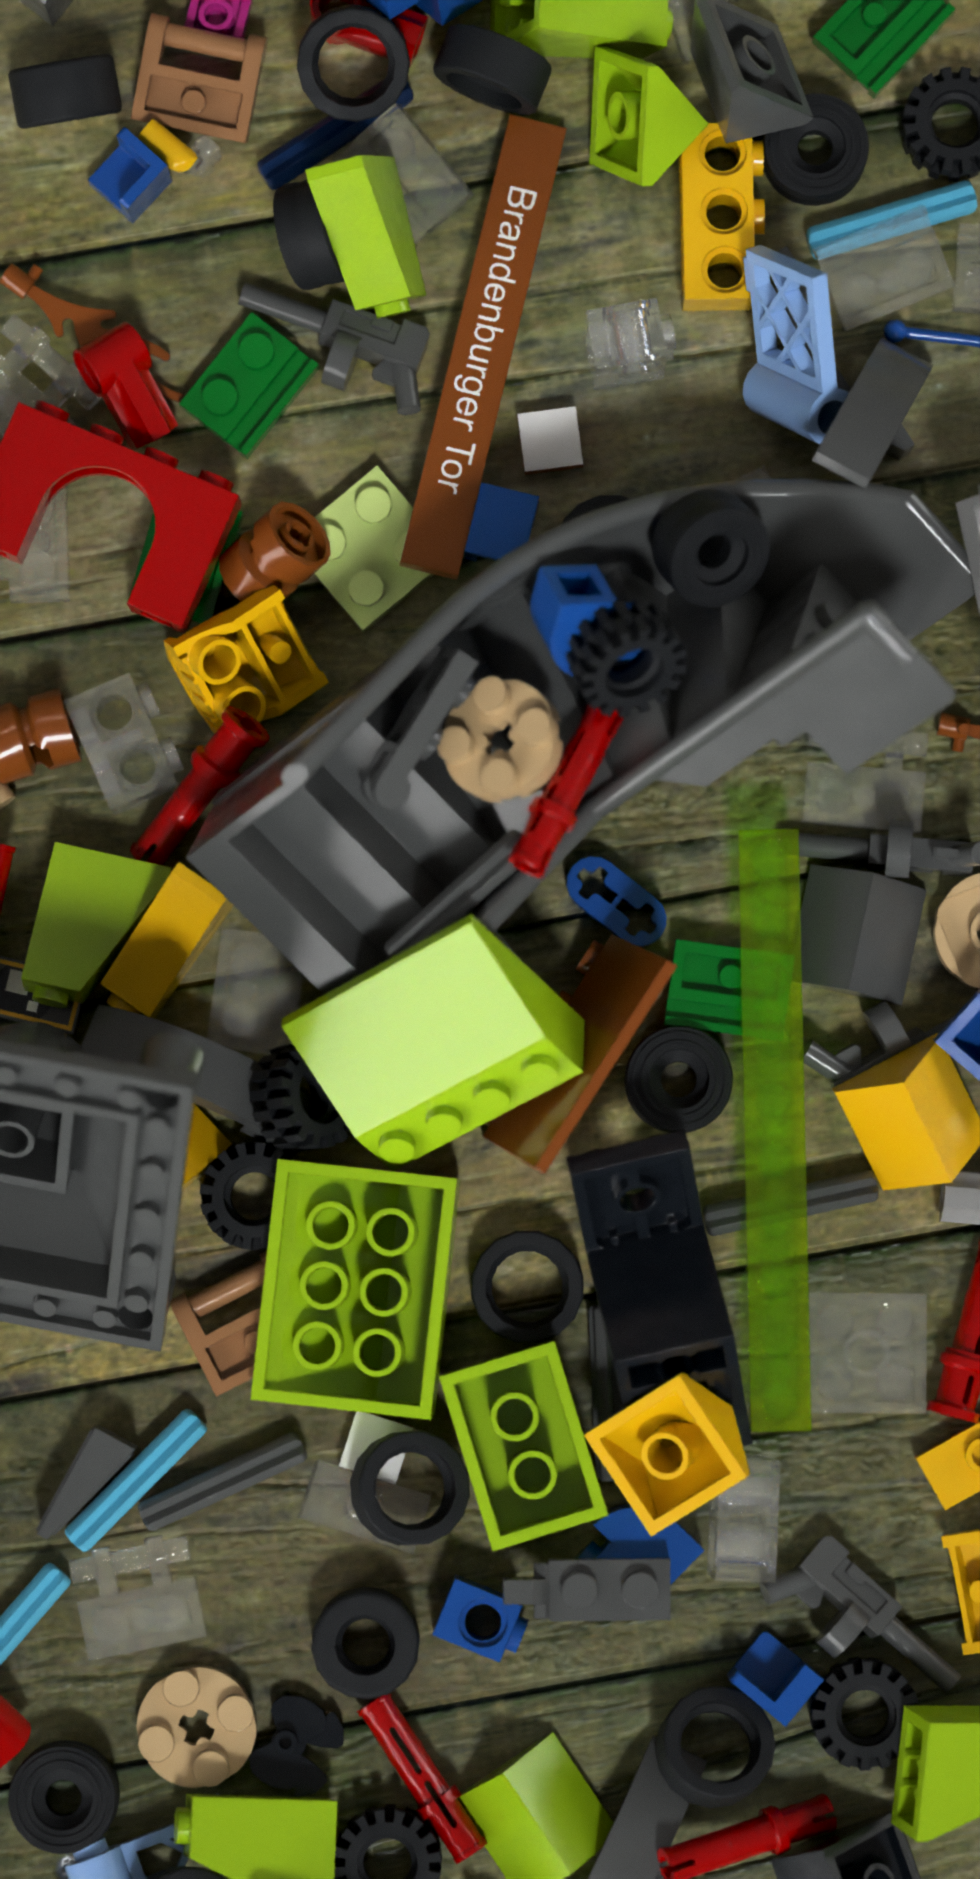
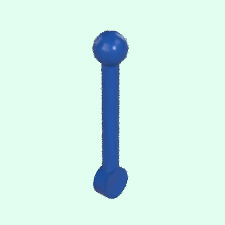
M899 320L887 322L883 329L885 338L893 343L907 338L980 347V336L906 327Z

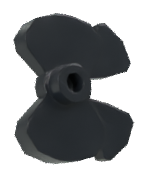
M284 1694L273 1702L271 1708L276 1726L271 1742L254 1749L249 1757L251 1772L268 1786L284 1790H290L295 1787L294 1795L297 1797L314 1794L327 1783V1774L302 1755L306 1743L318 1747L338 1749L344 1744V1727L336 1712L330 1711L326 1715L324 1709L308 1697Z

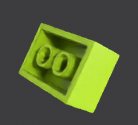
M554 1339L439 1375L492 1551L609 1516Z

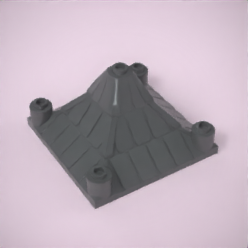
M24 1021L0 1026L1 1322L161 1352L166 1332L168 1311L176 1284L173 1263L193 1101L204 1064L203 1052L197 1043L190 1038L177 1033L154 1035L146 1042L139 1065L126 1062L114 1063L109 1059L86 1055L81 1046L63 1030L43 1022Z

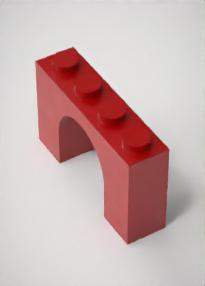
M37 400L34 408L18 402L0 443V556L18 564H23L50 502L70 483L85 477L98 475L112 476L125 480L138 488L147 497L153 507L155 516L153 543L127 601V605L131 612L183 634L186 633L242 505L239 495L231 492L234 484L206 470H201L198 478L176 468L179 460L158 449L146 447L144 454L126 448L122 446L125 439L122 435L101 425L92 423L89 431L67 423L70 416L69 413L44 401Z

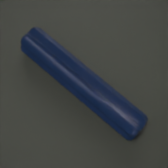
M384 79L355 98L370 95L381 86ZM407 82L397 102L378 117L354 122L334 119L329 115L260 159L257 163V168L262 179L272 190H277L304 173L305 169L313 167L411 103L414 99L411 86Z

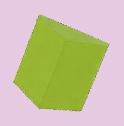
M595 46L589 164L639 186H653L706 128L708 122L659 66L608 46Z
M553 1731L461 1792L462 1795L458 1798L481 1836L488 1842L485 1847L506 1879H564L572 1875L602 1848L614 1822Z

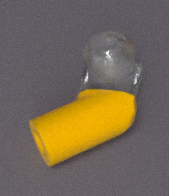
M154 118L137 137L168 165V169L199 178H205L215 172L212 167L223 157V150L207 136H199L195 140L194 145L189 148Z

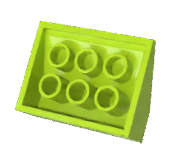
M472 914L282 1018L281 1027L353 1136L392 1171L405 1166L583 1072L585 1020Z
M277 1159L250 1400L427 1420L435 1417L461 1179Z

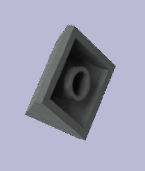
M695 0L690 51L725 143L803 126L814 119L778 25L724 0Z
M811 864L791 955H794L791 982L901 1006L927 890L874 872Z

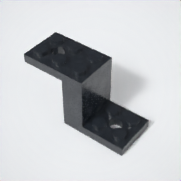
M686 1131L654 1135L647 1139L604 1149H594L586 1153L566 1157L589 1270L618 1383L622 1408H626L683 1372L733 1407L743 1446L753 1444L734 1334L703 1224L691 1150ZM636 1188H646L635 1194H625Z

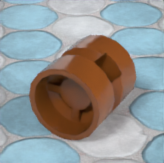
M280 502L273 505L253 524V530L243 533L223 551L219 559V571L225 585L240 602L255 592L273 585L281 589L285 599H287L300 583L307 581L327 563L331 555L330 542L320 523L307 510L294 503Z
M60 687L28 696L26 705L22 708H18L12 702L0 705V783L2 785L34 776L36 766L40 764L45 765L49 770H54L82 761L76 732Z

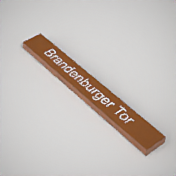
M513 114L509 115L399 566L455 580L458 578L567 128Z

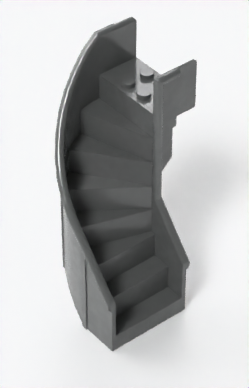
M809 478L748 479L699 484L647 494L591 511L540 534L496 560L457 590L395 654L257 758L234 781L215 795L212 801L213 807L186 858L323 995L389 960L390 957L385 951L384 946L391 937L507 832L515 829L523 833L527 825L526 823L531 816L528 808L534 797L541 796L550 779L536 793L525 798L515 796L511 799L501 800L504 803H490L475 797L453 780L447 770L445 760L442 759L436 748L425 761L419 759L408 776L410 796L406 803L398 808L389 809L370 802L363 796L360 790V781L363 774L443 646L459 649L479 662L471 675L476 679L475 685L483 678L495 676L501 680L522 681L546 696L556 707L561 722L558 720L557 722L559 725V739L563 741V754L570 738L581 721L580 719L588 702L574 677L563 672L555 663L532 620L530 602L540 566L597 565L617 601L624 600L625 603L632 602L633 599H640L644 601L647 607L652 602L659 606L662 613L666 614L686 649L687 657L684 658L687 664L686 673L677 674L681 683L676 690L669 687L664 689L668 696L664 702L659 704L653 698L647 702L650 708L649 711L640 714L637 707L633 706L631 707L630 717H624L622 725L612 739L594 778L579 803V807L575 812L577 822L572 832L564 834L551 857L552 859L544 876L537 878L518 870L470 913L493 934L603 817L655 780L707 787L773 739L784 747L805 731L846 774H849L954 700L956 690L910 640L975 595L966 549L913 490L871 483L868 484L867 488H863L851 481ZM703 489L723 490L741 499L762 521L770 542L768 562L757 583L739 599L717 607L698 606L683 599L660 575L652 556L653 535L664 513L682 497ZM716 535L705 540L698 551V560L704 561L715 557L722 549L723 536ZM631 660L625 662H614L611 667L624 665L630 662ZM451 707L446 717L442 721L441 725L439 726V728H441L442 730H444L446 720L453 707ZM506 727L504 730H499L492 738V754L499 748L507 752L512 747L514 742L508 736L512 727Z

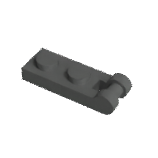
M442 647L362 776L360 790L368 801L389 809L398 808L406 803L410 796L408 776L419 759L425 761L437 748L443 736V730L439 726L451 707L459 708L470 695L476 681L475 677L471 675L477 667L478 661L459 649Z

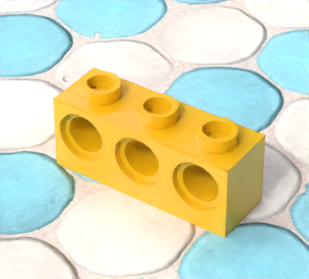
M708 123L706 128L679 156L682 311L752 310L750 292L746 291L743 257L746 256V249L755 247L754 234L765 233L764 199H754L753 176H763L764 172L763 140L752 141V138L725 143L718 123ZM724 147L735 154L738 163L730 170L718 171L707 163L705 155L713 148ZM726 205L737 213L739 222L730 229H718L708 221L706 213L714 206ZM718 263L730 264L737 269L740 281L730 288L718 287L709 279L708 270Z

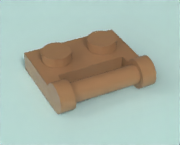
M152 13L147 27L130 119L149 123L154 118L166 127L247 143L261 72L266 57L268 37L250 34L248 39L170 23V16ZM165 46L243 62L240 80L163 64L162 58Z
M267 1250L259 1254L261 1260L189 1297L184 1292L171 1299L170 1306L216 1397L253 1378L261 1307L209 1334H206L199 1318L263 1286Z

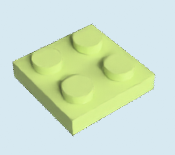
M378 465L315 516L326 532L330 542L331 555L327 563L313 575L362 633L366 632L434 575L399 566L413 507Z

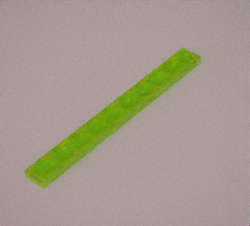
M799 829L738 830L750 1431H812Z

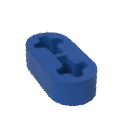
M589 856L580 859L572 866L567 876L566 889L569 898L583 912L611 934L641 948L654 944L661 937L666 928L667 916L663 905L657 898L611 862L601 857ZM598 868L604 871L607 876L603 884L617 897L611 904L595 893L588 899L582 897L579 892L583 883L577 878L579 873L584 870L592 875ZM621 901L636 911L642 909L644 905L650 907L653 910L650 922L656 927L651 934L643 930L637 932L635 936L629 934L626 930L629 919L616 907Z

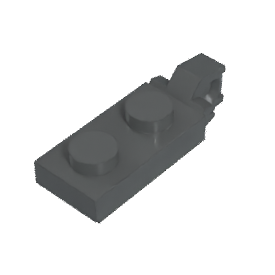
M670 1558L548 1559V1562L534 1563V1577H503V1604L534 1605V1618L549 1619V1621L671 1620Z

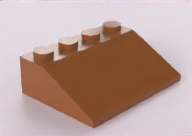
M611 934L605 945L594 940L575 969L585 975L573 995L564 990L559 994L585 1020L583 1072L485 1123L489 1127L485 1131L483 1138L543 1176L672 976L677 965Z

